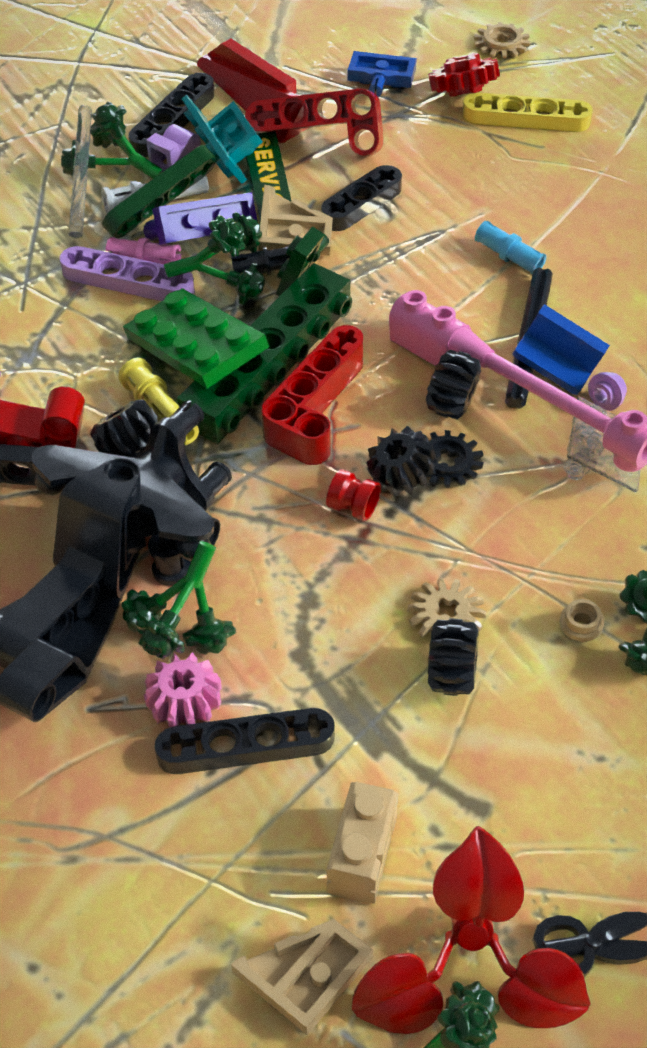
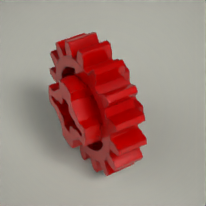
M479 53L446 59V63H443L444 66H441V69H435L428 73L431 91H437V93L447 91L451 97L480 92L483 90L484 84H488V81L497 80V77H500L497 58L491 59L489 57L481 60Z

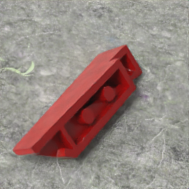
M232 38L221 43L208 54L198 59L197 66L204 73L210 75L213 81L245 111L252 102L257 100L298 96L296 80ZM299 103L292 105L289 110L290 118L295 123L299 122L304 115L303 107ZM263 110V113L258 114L257 118L258 121L264 122L268 118H279L278 112L272 113ZM308 128L276 131L278 142L285 143Z

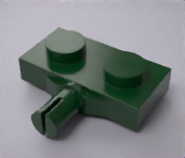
M312 226L303 238L298 235L294 238L286 252L290 259L288 258L277 274V278L281 279L275 293L276 295L280 296L313 262L319 259L320 253L329 244V238Z

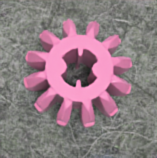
M193 652L186 660H180L173 653L171 663L169 664L157 660L155 666L156 673L147 674L144 698L146 706L149 707V710H152L153 718L157 721V724L167 720L169 727L179 726L180 723H186V725L195 724L197 719L209 722L212 717L211 710L219 709L221 704L220 690L222 689L220 677L217 673H213V666L209 660L198 663L197 657Z

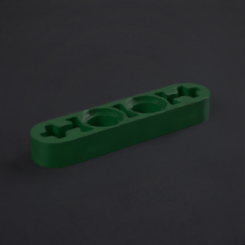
M205 145L198 146L109 211L102 221V227L112 237L117 239L125 236L152 216L153 208L167 205L205 177L216 165L217 158Z

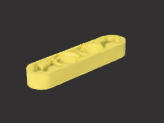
M472 93L467 95L463 101V118L469 123L478 125L581 132L590 127L593 112L592 106L589 103L573 99ZM504 110H515L517 112H507ZM538 112H546V113H549V114H548V115H543V114H538Z

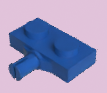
M353 51L348 67V81L371 84L368 90L373 93L376 91L377 97L382 94L384 85L394 88H411L416 72L417 58Z

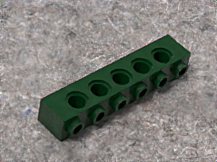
M313 263L250 325L265 334L269 348L208 389L193 381L177 397V404L179 406L189 400L191 401V406L196 403L201 407L204 419L197 425L199 435L218 444L228 433H232L237 429L245 415L252 408L255 409L261 404L264 396L274 385H279L284 380L287 372L297 362H301L306 357L309 349L319 339L326 337L332 325L340 317H345L352 306L350 279Z

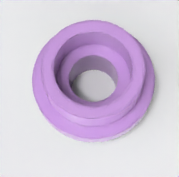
M601 372L591 378L588 384V392L591 400L597 407L602 410L612 411L623 403L627 387L622 377L618 374Z

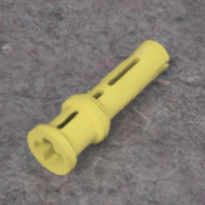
M133 358L122 366L118 377L121 385L133 392L135 401L145 400L148 406L154 410L158 420L163 417H170L180 408L168 395L166 382L160 376L152 374V368L145 359ZM197 425L186 435L184 445H188L196 440L199 434Z

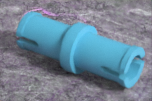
M484 221L476 231L475 241L499 253L501 260L505 262L512 261L529 271L532 275L536 268H543L547 256L523 243L519 235L515 233L510 235L489 221Z

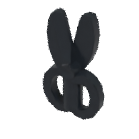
M622 912L611 915L598 922L589 932L580 920L571 916L557 915L546 918L537 925L532 941L535 949H557L566 953L571 958L583 956L584 960L579 964V967L584 977H586L593 968L594 959L612 964H632L647 960V941L621 940V938L647 926V913ZM556 930H568L575 935L548 941L544 940L546 935Z

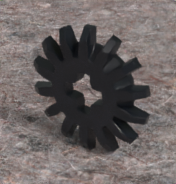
M445 430V436L439 437L436 432L430 433L432 440L429 442L437 454V461L434 463L436 475L430 478V484H436L443 477L445 488H449L451 478H454L460 486L466 484L463 476L469 479L477 478L478 473L473 470L482 469L484 462L475 460L480 459L484 454L482 450L472 452L477 445L475 440L466 443L464 441L466 434L460 432L458 437L451 436V430ZM441 454H447L449 458L456 456L454 465L448 466L445 462L438 463L441 461Z

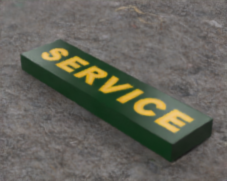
M276 131L257 133L263 143L251 155L246 157L259 224L261 222L264 185L274 187L275 194L292 201Z

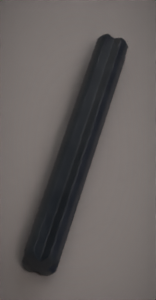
M538 267L533 271L517 345L544 304L547 305L553 276L550 269L543 270ZM514 357L513 364L532 374L533 369ZM509 380L505 403L509 407L523 408L526 405L528 390Z

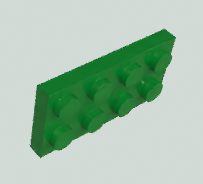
M183 288L169 293L163 301L149 310L139 312L132 321L123 326L128 339L207 389L269 348L265 334Z

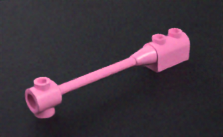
M409 291L401 295L393 304L389 315L391 341L434 366L439 363L441 356L449 350L470 354L472 358L480 361L481 367L495 371L603 433V447L614 453L613 461L619 469L635 472L647 465V417L643 412L630 410L621 412L611 419L495 354L494 350L471 331L469 325L456 319V312L453 308L448 306L434 307L427 303L426 294L422 291Z

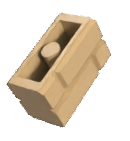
M351 782L326 869L328 893L359 902L375 904L391 842V835H393L397 819L398 793L394 790L360 782Z

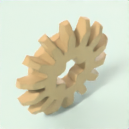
M498 22L496 25L487 24L486 30L480 28L478 29L480 35H474V40H476L475 46L480 48V52L484 54L490 53V57H496L498 53L501 54L502 58H506L507 53L511 57H517L519 53L527 51L526 47L530 46L531 41H528L530 38L529 34H522L524 32L522 27L517 29L514 27L515 24L510 23L507 25L502 22ZM497 39H503L507 43L497 42Z
M439 578L437 580L439 590H436L431 584L426 582L422 585V588L427 594L413 592L411 598L418 601V603L409 604L407 612L418 613L410 618L409 622L411 626L419 623L423 624V627L418 632L421 637L432 631L433 625L437 620H449V615L442 614L439 616L437 614L439 612V603L442 602L447 606L453 604L457 606L454 610L455 616L451 618L474 622L479 632L482 629V624L475 617L486 618V611L475 606L484 604V600L482 597L468 598L475 592L472 586L458 592L460 580L455 579L450 590H448L443 578Z

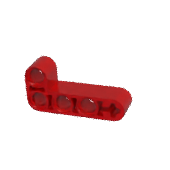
M350 89L257 100L248 106L245 118L254 130L262 132L347 124L350 148L358 155H374L383 146L381 104L377 95L366 89ZM366 95L371 101V108L368 113L360 115L356 111L355 103L360 96ZM333 99L337 104V112L334 117L327 119L323 115L322 106L327 100ZM299 103L303 107L304 115L299 122L295 123L290 118L289 110L292 105ZM264 110L272 113L278 112L279 118H268L263 122L258 121L257 116L263 113ZM365 130H369L374 136V144L368 150L362 149L358 142L360 134Z
M342 325L333 329L265 400L262 405L263 438L269 446L308 465H318L328 460L331 455V422L322 413L363 368V333L360 329L351 325Z
M56 387L50 391L45 409L0 400V444L33 447L57 445L77 448L85 406L83 395L70 387Z

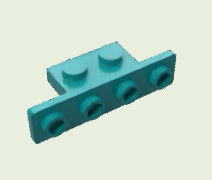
M185 95L182 100L188 110L184 114L195 127L196 133L205 142V146L217 158L216 164L228 178L234 175L241 184L246 182L247 178L237 163L244 157L251 155L263 141L247 121L241 109L232 101L208 121L188 95Z

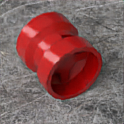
M340 469L333 477L329 486L326 505L337 511L350 510L354 518L367 521L374 513L378 504L381 484L371 479L360 481L353 472Z

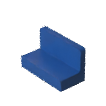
M544 304L512 355L567 391L578 395L610 345Z

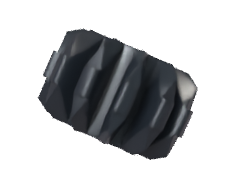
M449 350L444 353L435 367L427 388L428 393L425 399L428 409L435 411L437 415L445 418L451 417L457 420L466 413L469 404H471L481 373L480 361L462 351Z
M145 400L131 401L100 419V422L93 426L90 435L95 442L94 446L98 452L127 457L133 452L142 450L147 445L150 430L158 422V417Z
M406 426L398 433L391 428L390 435L386 438L377 436L378 446L368 448L370 459L366 462L367 470L373 480L381 484L382 492L389 491L397 497L405 490L412 495L414 487L418 485L427 487L426 477L436 475L434 463L437 461V454L422 431L414 432L409 426Z
M449 618V620H437L433 625L428 657V684L433 692L458 696V694L469 695L474 689L479 631L474 622Z

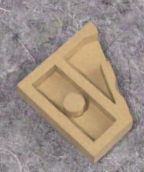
M264 185L260 222L262 238L259 239L260 245L258 250H263L262 247H266L267 250L289 247L297 235L303 238L313 226L329 238V244L320 255L330 256L333 218L318 210L308 208L305 203L295 198L289 201L275 194L274 187Z
M335 919L311 928L303 936H291L274 943L275 949L248 960L246 956H242L231 964V968L235 976L308 1035L372 960L373 949Z

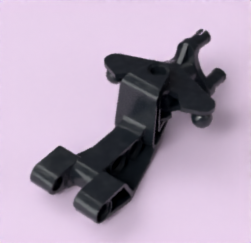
M185 401L170 417L161 418L151 428L147 445L139 452H133L127 457L57 445L41 446L31 454V465L36 471L34 481L37 489L45 495L54 496L61 493L59 496L53 552L55 567L24 597L0 609V666L5 668L0 674V705L33 722H38L87 682L89 674L112 628L140 550L146 547L145 537L158 535L162 538L177 540L176 548L178 553L186 561H192L200 541L211 544L209 537L214 532V520L206 510L215 501V495L231 481L232 474L223 463L213 462L198 477L189 463L184 446L186 435L204 419V413L198 404L194 403L191 406V401Z

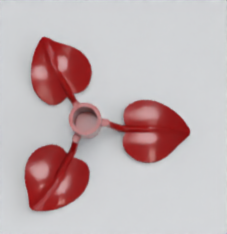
M476 826L464 842L444 859L434 876L433 896L435 902L452 920V930L445 933V942L434 968L427 973L422 959L412 953L390 955L376 963L363 976L352 998V1011L358 1018L370 1024L399 1034H412L423 1031L437 1020L438 1014L442 1011L443 994L433 982L441 977L453 946L458 944L469 951H478L487 945L491 947L501 969L510 977L498 990V1002L511 1019L522 1025L533 1028L563 1026L581 1017L591 1005L584 975L579 965L566 953L552 948L535 949L520 958L517 969L508 961L499 943V937L494 933L493 922L508 921L519 911L524 900L523 880L511 855L497 839L480 826Z

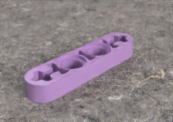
M81 246L70 247L60 255L63 276L73 282L163 301L166 295L181 288L192 294L195 293L194 278L190 272L168 278L164 264ZM105 269H119V271L114 274L102 273V271ZM144 275L153 277L145 282L135 280L137 277Z

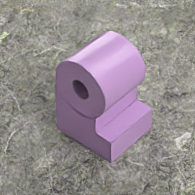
M176 124L169 126L163 136L154 133L146 140L149 161L162 168V172L201 145L198 134ZM167 159V164H164L163 160Z

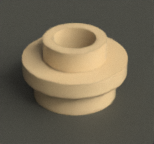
M578 599L562 610L560 627L569 638L580 642H587L596 639L602 633L604 616L594 602ZM577 621H582L586 624L577 623Z

